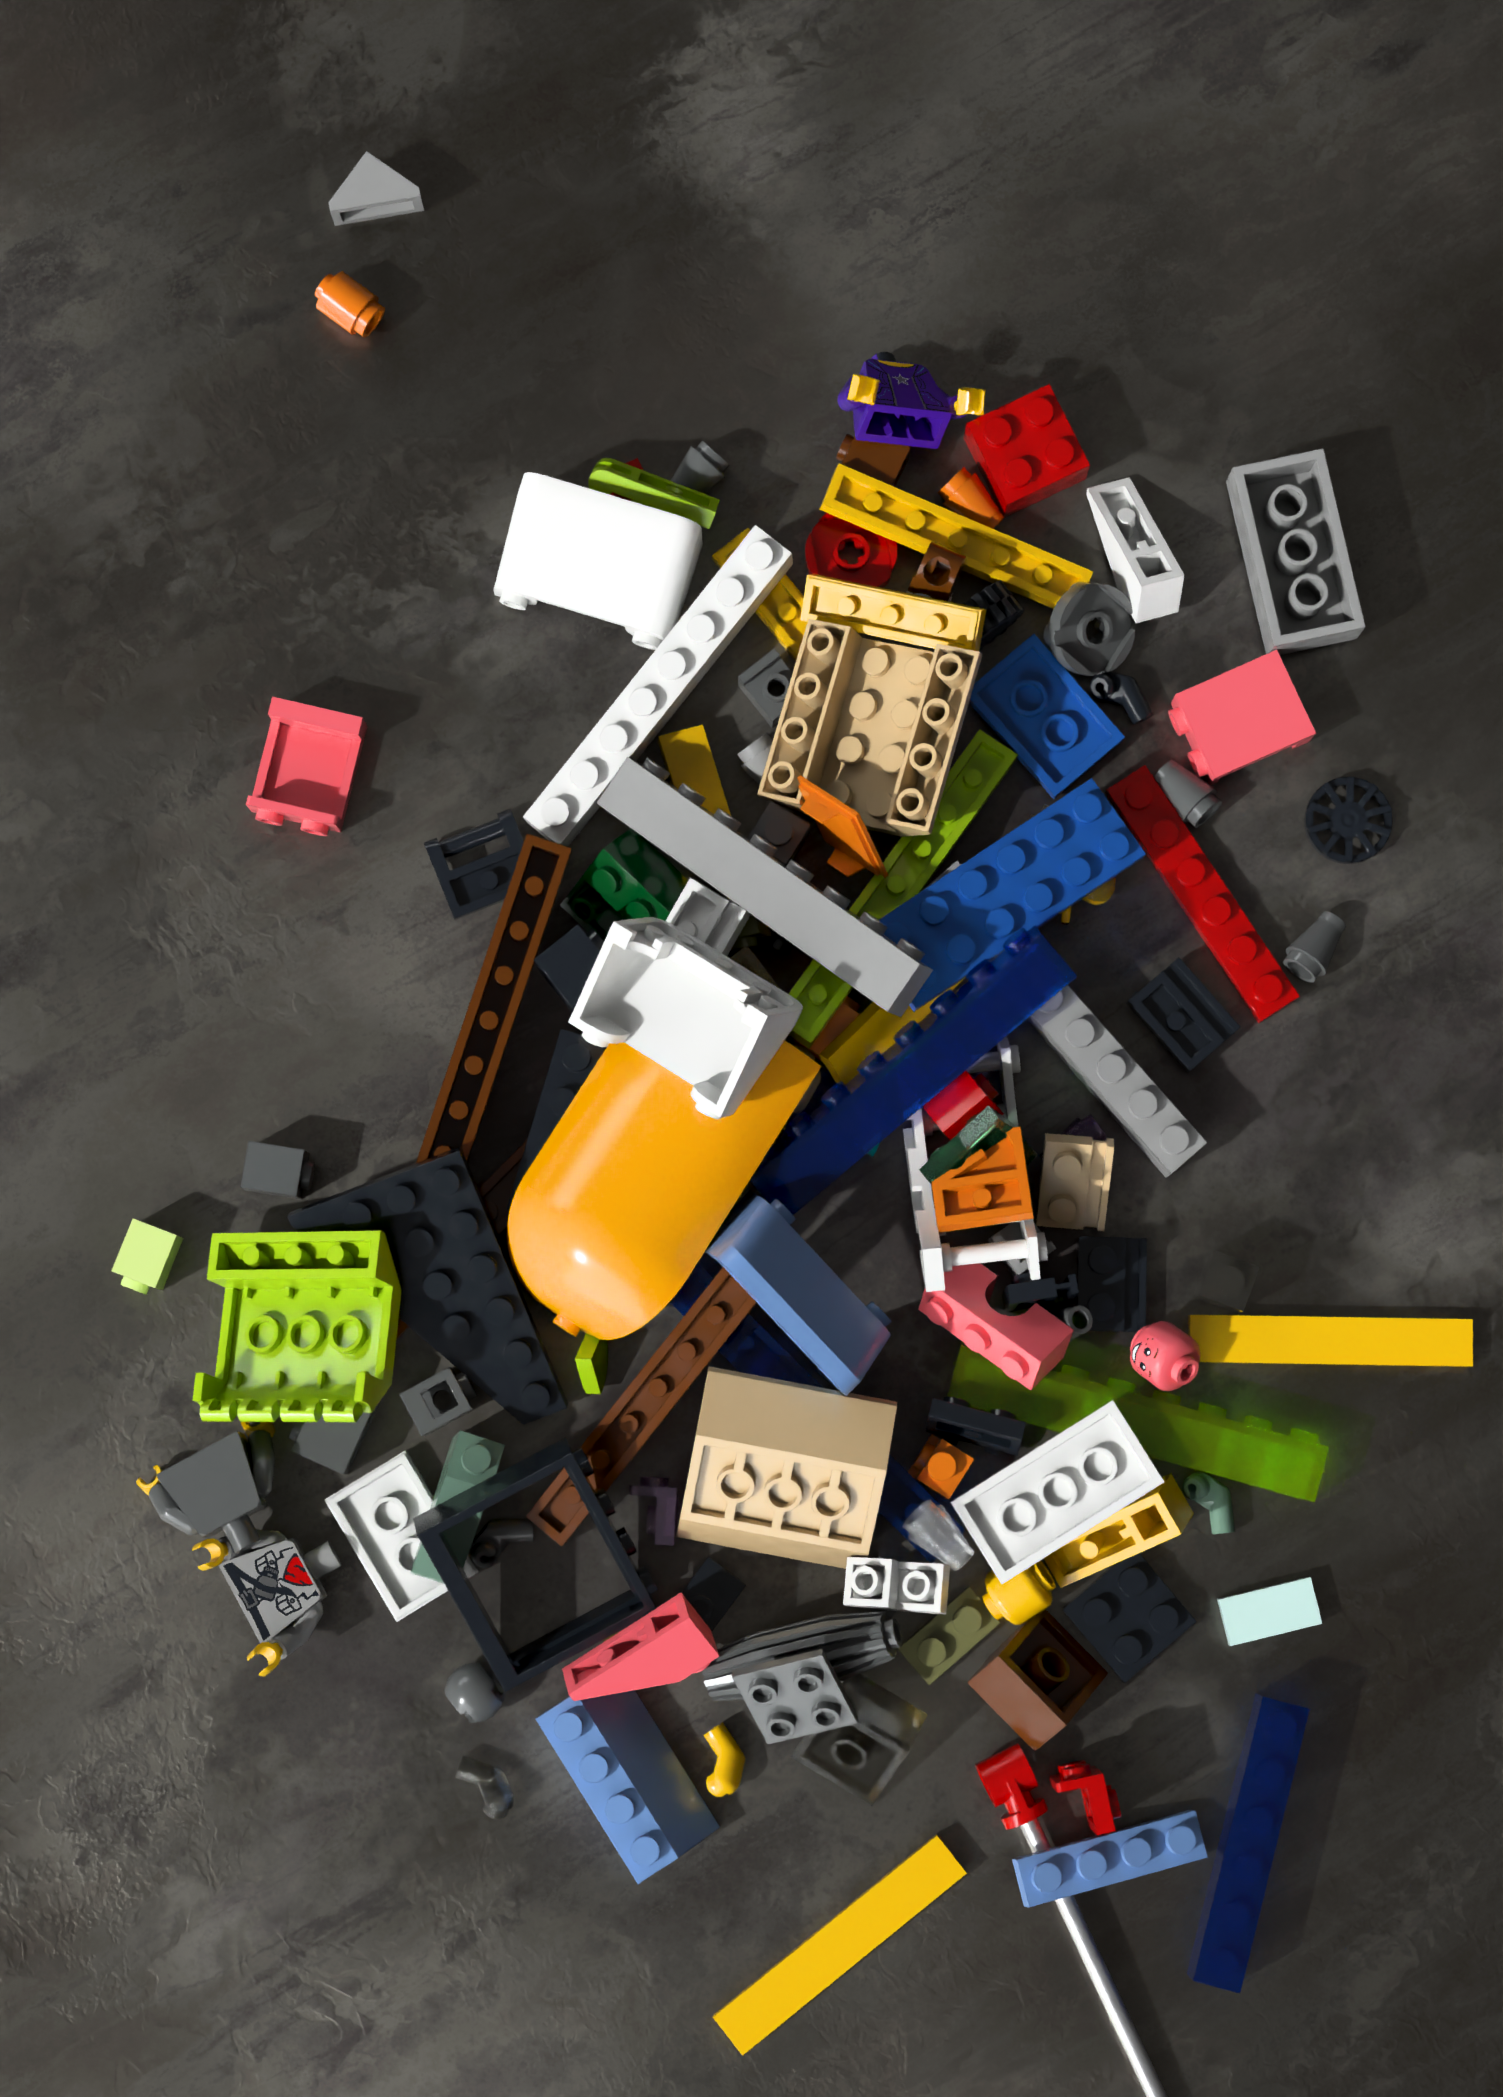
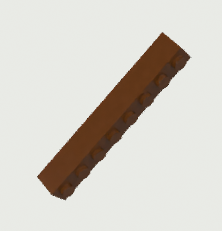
M528 833L526 834L416 1163L460 1146L468 1162L535 963L534 959L537 957L572 853V848Z

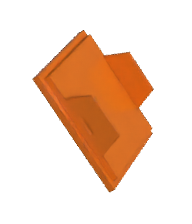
M803 776L797 777L800 783L798 787L805 799L800 809L814 818L825 842L835 848L827 864L846 877H850L866 868L878 876L880 874L886 878L888 876L886 868L860 814Z

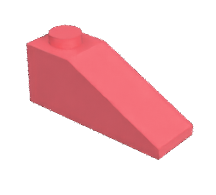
M681 1592L562 1668L569 1696L573 1701L680 1682L691 1674L699 1673L706 1669L713 1660L719 1657L712 1631Z

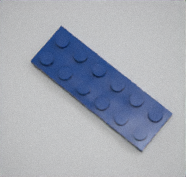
M1092 778L879 919L880 922L888 927L883 935L896 944L903 938L925 953L921 962L933 969L909 1005L913 1012L1144 858L1146 853Z

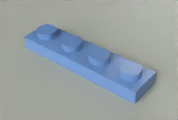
M1187 1810L1118 1829L1115 1832L1089 1837L1013 1858L1012 1862L1024 1907H1032L1208 1857L1196 1810Z

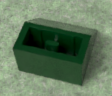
M630 828L601 850L560 906L587 932L594 929L600 938L605 941L613 921L654 917L666 921L688 880L643 836Z

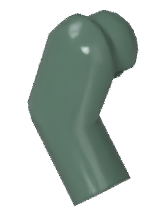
M1195 1472L1188 1476L1183 1482L1182 1489L1184 1495L1209 1510L1212 1534L1235 1532L1229 1488L1208 1473Z

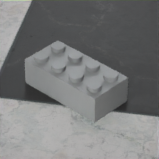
M1324 449L1233 467L1226 480L1266 654L1277 650L1279 655L1357 639L1364 630L1365 623Z

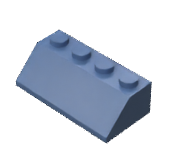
M635 1690L573 1701L568 1696L537 1716L536 1721L637 1884L681 1857L720 1827Z

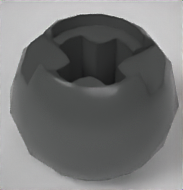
M478 1662L465 1664L457 1668L448 1678L444 1690L451 1704L460 1714L464 1713L469 1723L484 1722L493 1717L502 1707L505 1692L489 1671L485 1672Z

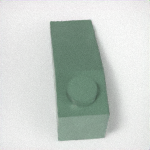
M460 1430L452 1437L430 1509L496 1475L505 1445ZM483 1511L443 1531L462 1568L467 1559ZM420 1541L410 1573L444 1584Z

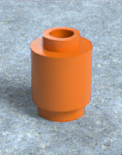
M343 271L335 276L332 274L326 275L315 291V297L318 298L316 309L352 335L358 333L364 338L370 335L381 321L385 312V307L378 303V296Z

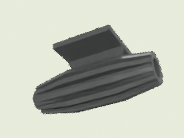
M883 1611L825 1615L755 1632L717 1649L719 1657L702 1671L704 1684L707 1687L709 1696L714 1701L744 1700L767 1744L857 1724L858 1716L840 1682L895 1659L897 1648L903 1645L902 1632L898 1621L890 1619L887 1613Z

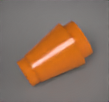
M965 467L957 472L937 492L945 500L942 505L949 510L992 529L1005 517L999 511L998 506L976 472L971 475Z

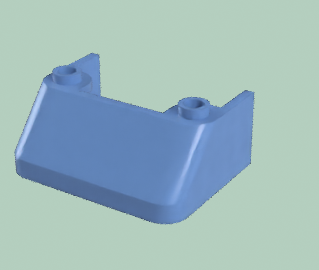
M749 1191L732 1207L705 1250V1253L717 1260L818 1367L815 1371L824 1380L847 1396L862 1381L890 1338L891 1334L885 1327L891 1323V1320L874 1302L871 1301L865 1306L790 1226L796 1218L778 1199L769 1204L762 1197Z

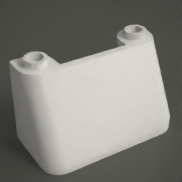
M527 472L523 475L493 591L496 596L500 597V603L514 609L526 610L527 604L536 605L538 601L624 626L625 630L633 635L632 642L634 644L656 650L679 621L703 545L702 528L696 522L676 514L546 475Z
M644 917L613 921L568 1023L583 1031L582 1037L593 1045L608 1047L609 1043H626L693 1085L690 1095L696 1102L695 1108L708 1117L721 1119L722 1117L731 1116L736 1112L796 1025L803 1006L791 995L679 927L662 919Z

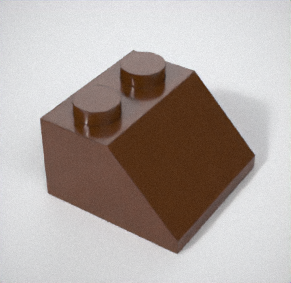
M1045 1609L1024 1624H1021L989 1656L967 1683L1036 1751L1067 1726L1107 1676L1108 1672Z

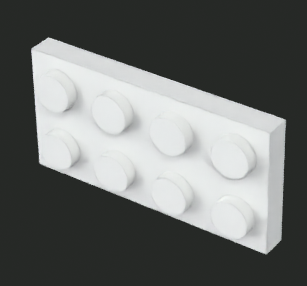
M1111 1400L955 1498L950 1503L1001 1584H1004L1164 1483V1480L1118 1407Z

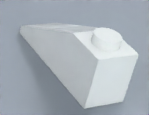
M1130 477L1087 488L1086 495L1117 589L1123 592L1129 599L1133 610L1131 615L1135 623L1177 613L1179 611L1184 573Z

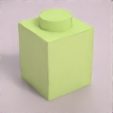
M132 1219L112 1272L123 1276L120 1285L147 1295L150 1286L163 1290L183 1238L139 1220Z

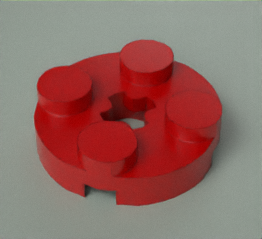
M828 513L819 519V522L813 527L806 541L805 561L809 574L883 588L889 583L896 566L897 542ZM853 542L855 549L864 550V555L858 557L856 564H848L846 559H840L838 553L844 551L845 543Z

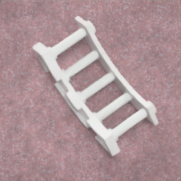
M1005 1029L996 1030L997 1052L925 1060L924 1055L916 1056L912 1040L900 1041L894 1047L899 1101L902 1103L903 1121L911 1120L912 1128L903 1129L915 1228L916 1233H919L921 1244L919 1253L926 1292L945 1290L944 1272L952 1271V1266L1026 1258L1031 1280L1041 1279L1039 1261H1047L1048 1259L1045 1233H1036L1033 1219L1008 1222H1019L1022 1235L1020 1240L950 1247L949 1243L941 1244L939 1236L946 1235V1232L939 1233L931 1182L950 1169L961 1167L965 1161L937 1164L936 1159H927L925 1136H932L933 1131L940 1130V1128L925 1109L921 1108V1104L918 1102L920 1100L919 1084L927 1083V1078L948 1076L960 1065L969 1073L999 1070L1003 1104H998L997 1106L1004 1115L993 1124L1005 1123L1006 1132L1014 1127H1018L1013 1073H1020L1021 1071L1018 1045H1009Z

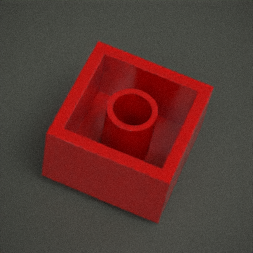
M1050 384L966 423L963 438L1000 512L1005 517L1086 480L1090 463Z

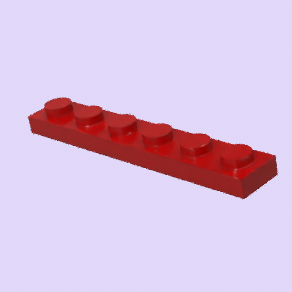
M1146 765L1106 789L1105 794L1258 1024L1300 997Z

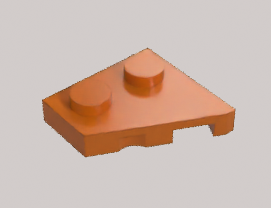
M1021 1127L1010 1129L1006 1132V1138L985 1152L980 1149L968 1157L961 1167L950 1169L931 1182L939 1233L1034 1219Z

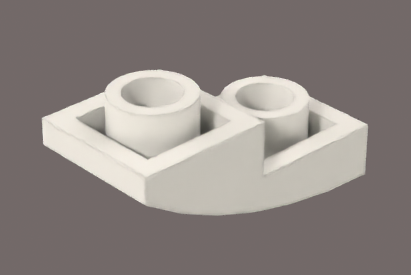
M847 1557L843 1605L891 1611L946 1614L950 1566L939 1563L899 1562L894 1559Z

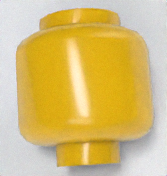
M1040 1560L1004 1584L1000 1583L993 1570L989 1571L985 1578V1586L988 1593L983 1595L982 1598L987 1609L995 1619L999 1620L1004 1617L1012 1624L1021 1625L1051 1605L1053 1598L1052 1590L1056 1588V1585L1049 1570Z

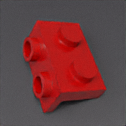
M1086 1760L1058 1765L1059 1773L1049 1776L1050 1784L1055 1791L1060 1793L1080 1788L1089 1828L1096 1835L1115 1832L1113 1819L1121 1818V1811L1116 1790L1112 1789L1111 1785L1105 1784L1104 1774L1096 1766L1090 1767V1764H1086Z

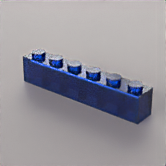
M1255 1694L1187 1970L1188 1976L1195 1982L1236 1993L1241 1992L1310 1709L1302 1705Z

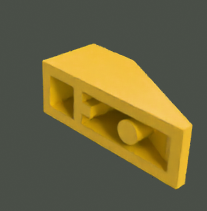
M1171 1473L1162 1477L1164 1483L1044 1558L1060 1588L1182 1534L1194 1513Z

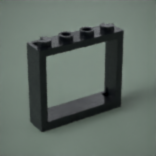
M566 1437L413 1518L419 1540L505 1692L623 1630L656 1609L651 1593L657 1591L658 1588L646 1566L640 1569L636 1568L630 1557L637 1552L631 1537L625 1527L616 1531L609 1518L616 1511L603 1487L596 1491L594 1490L588 1476L595 1472L582 1448L573 1451ZM565 1467L627 1581L630 1590L510 1653L445 1538L443 1531Z

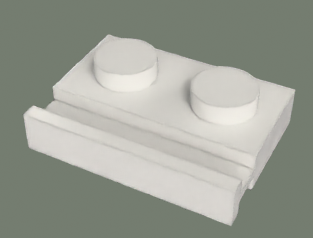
M690 878L666 921L727 957L751 914L727 898Z

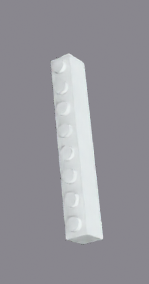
M755 525L525 813L523 818L527 824L551 842L566 847L572 843L600 806L597 804V801L626 758L638 760L793 565L792 553L758 526Z

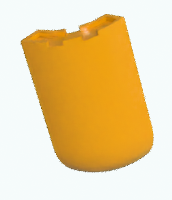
M784 1041L736 1112L731 1116L714 1119L702 1114L695 1108L696 1102L690 1095L693 1085L626 1043H609L522 1178L509 1210L507 1245L513 1269L526 1291L540 1304L556 1314L552 1322L575 1337L581 1330L598 1339L613 1340L633 1333L653 1319L673 1299L688 1279L822 1066L787 1041Z

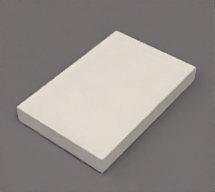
M407 1450L325 1499L326 1504L396 1622L448 1591L443 1583L410 1573L420 1543L413 1518L430 1510L434 1495ZM469 1554L463 1567L468 1579L479 1572Z

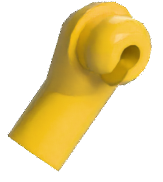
M722 1722L704 1734V1737L717 1755L714 1772L706 1779L707 1789L715 1797L733 1794L741 1783L745 1764L744 1753Z

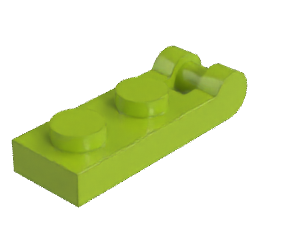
M607 457L596 462L588 480L589 489L609 495L612 492L631 499L632 502L688 518L707 529H710L720 501L717 498Z

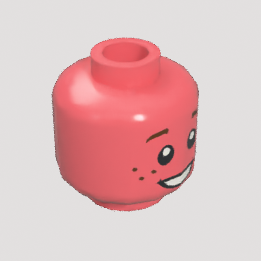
M1159 1321L1146 1325L1138 1330L1131 1341L1130 1361L1132 1368L1159 1390L1173 1391L1181 1388L1183 1385L1190 1383L1197 1375L1201 1356L1199 1345L1192 1337L1174 1324Z

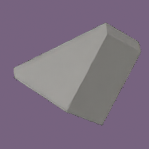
M367 151L328 202L335 226L424 211L419 187Z

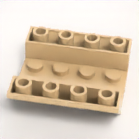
M808 619L757 796L806 814L800 809L805 802L798 787L800 783L797 777L801 775L857 811L868 830L900 837L931 834L983 654L979 651L936 643L935 650L932 652L865 639L850 626Z
M709 1366L676 1537L846 1569L847 1557L868 1558L887 1471L897 1402L849 1393L846 1396L838 1390Z

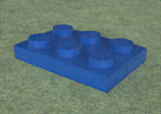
M1032 634L974 683L969 700L970 705L1005 745L1018 754V760L1053 800L1125 739V736L1035 634Z

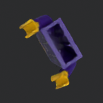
M880 352L871 359L864 361L860 373L853 374L840 391L837 401L842 410L847 412L853 410L856 440L938 449L949 420L963 418L967 414L984 415L986 390L961 387L958 388V395L950 397L937 386L926 367L920 364L896 362L892 353Z

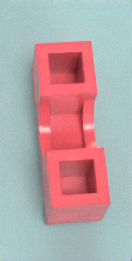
M981 1263L952 1266V1271L944 1272L945 1290L926 1292V1288L924 1289L918 1310L927 1315L933 1323L942 1326L963 1341L969 1349L981 1354L995 1364L1009 1378L1017 1380L1029 1390H1032L1064 1358L1074 1329L1037 1303L1024 1314L1018 1316L1003 1315L992 1309L989 1301L998 1275Z

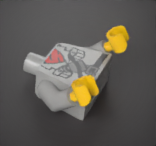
M256 1529L261 1541L235 1554L227 1536L221 1537L218 1540L213 1538L206 1539L192 1547V1551L201 1547L209 1550L211 1554L210 1562L198 1566V1568L204 1571L219 1566L260 1644L247 1655L248 1661L256 1654L264 1655L267 1658L268 1666L258 1675L263 1677L268 1675L277 1667L280 1659H285L309 1640L322 1617L323 1605L321 1601L327 1597V1593L319 1578L342 1566L336 1551L329 1541L305 1553L297 1538L287 1539L283 1533L277 1530Z

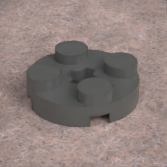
M1076 582L1056 603L1050 617V622L1047 623L1044 629V640L1052 648L1056 660L1065 669L1085 676H1095L1103 671L1108 673L1123 663L1133 646L1135 629L1130 628L1131 619L1129 613L1133 614L1132 605L1123 592L1111 585ZM1096 618L1097 621L1094 627L1098 633L1095 638L1087 637L1086 627L1089 621H1093Z

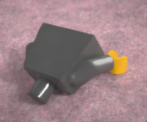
M241 1422L248 1440L244 1433L236 1431L165 1470H162L158 1465H154L153 1468L157 1472L155 1480L147 1484L139 1477L136 1483L149 1496L161 1520L187 1535L200 1534L205 1538H210L224 1530L235 1554L240 1553L261 1541L249 1516L268 1506L266 1497L273 1490L275 1453L272 1437L275 1433V1427L272 1422H261L253 1427L250 1422Z

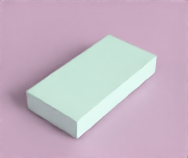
M1311 1577L1217 1599L1229 1646L1323 1624Z

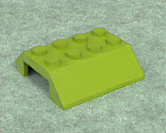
M382 1231L212 1233L207 1280L225 1287L215 1377L206 1373H196L192 1401L200 1405L201 1420L206 1422H233L238 1415V1419L241 1422H275L279 1416L283 1422H318L323 1415L325 1422H357L363 1413H372L392 1385L402 1291L385 1233Z

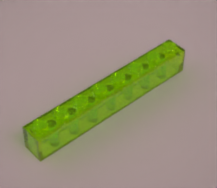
M959 1346L946 1397L963 1399L969 1402L973 1409L988 1413L991 1409L1006 1410L1015 1414L1018 1421L1060 1433L1113 1400L1149 1458L1303 1501L1315 1502L1329 1450L1328 1446L1317 1444L1318 1434L1291 1428L1290 1435L1288 1436L1271 1431L1273 1422L1245 1415L1244 1423L1225 1418L1227 1409L1200 1402L1198 1410L1180 1406L1182 1398L1180 1396L1154 1390L1152 1398L1134 1393L1136 1387L1134 1383L1108 1377L1107 1385L1088 1380L1090 1371L1064 1364L1061 1372L1051 1370L1032 1390H1029L1017 1380L1009 1378L999 1367L981 1354L972 1351L967 1346Z

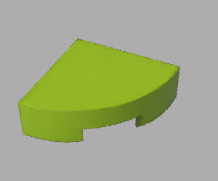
M586 1333L575 1357V1362L585 1393L601 1394L608 1367V1342Z

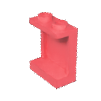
M1277 650L1175 694L1171 702L1173 709L1168 711L1174 730L1178 736L1185 734L1192 751L1188 752V758L1193 771L1199 778L1204 776L1209 785L1217 783L1220 778L1289 747L1295 749L1310 742L1316 734Z
M272 696L268 711L271 723L252 796L248 795L246 806L251 812L256 813V820L267 824L282 826L285 819L301 823L300 830L314 835L327 836L329 830L341 832L367 730L363 717Z

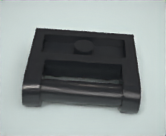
M510 809L497 813L498 818L442 841L438 842L437 838L424 842L454 920L504 901L524 843ZM506 835L510 847L449 870L445 859Z

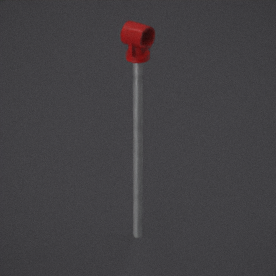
M1017 1743L976 1763L975 1767L993 1805L996 1808L1004 1804L1008 1811L1001 1817L1005 1829L1009 1830L1020 1826L1032 1853L1050 1849L1049 1842L1037 1819L1049 1809L1044 1798L1033 1799L1030 1793L1031 1790L1038 1787V1783L1020 1745ZM1074 1896L1055 1900L1146 2097H1168Z

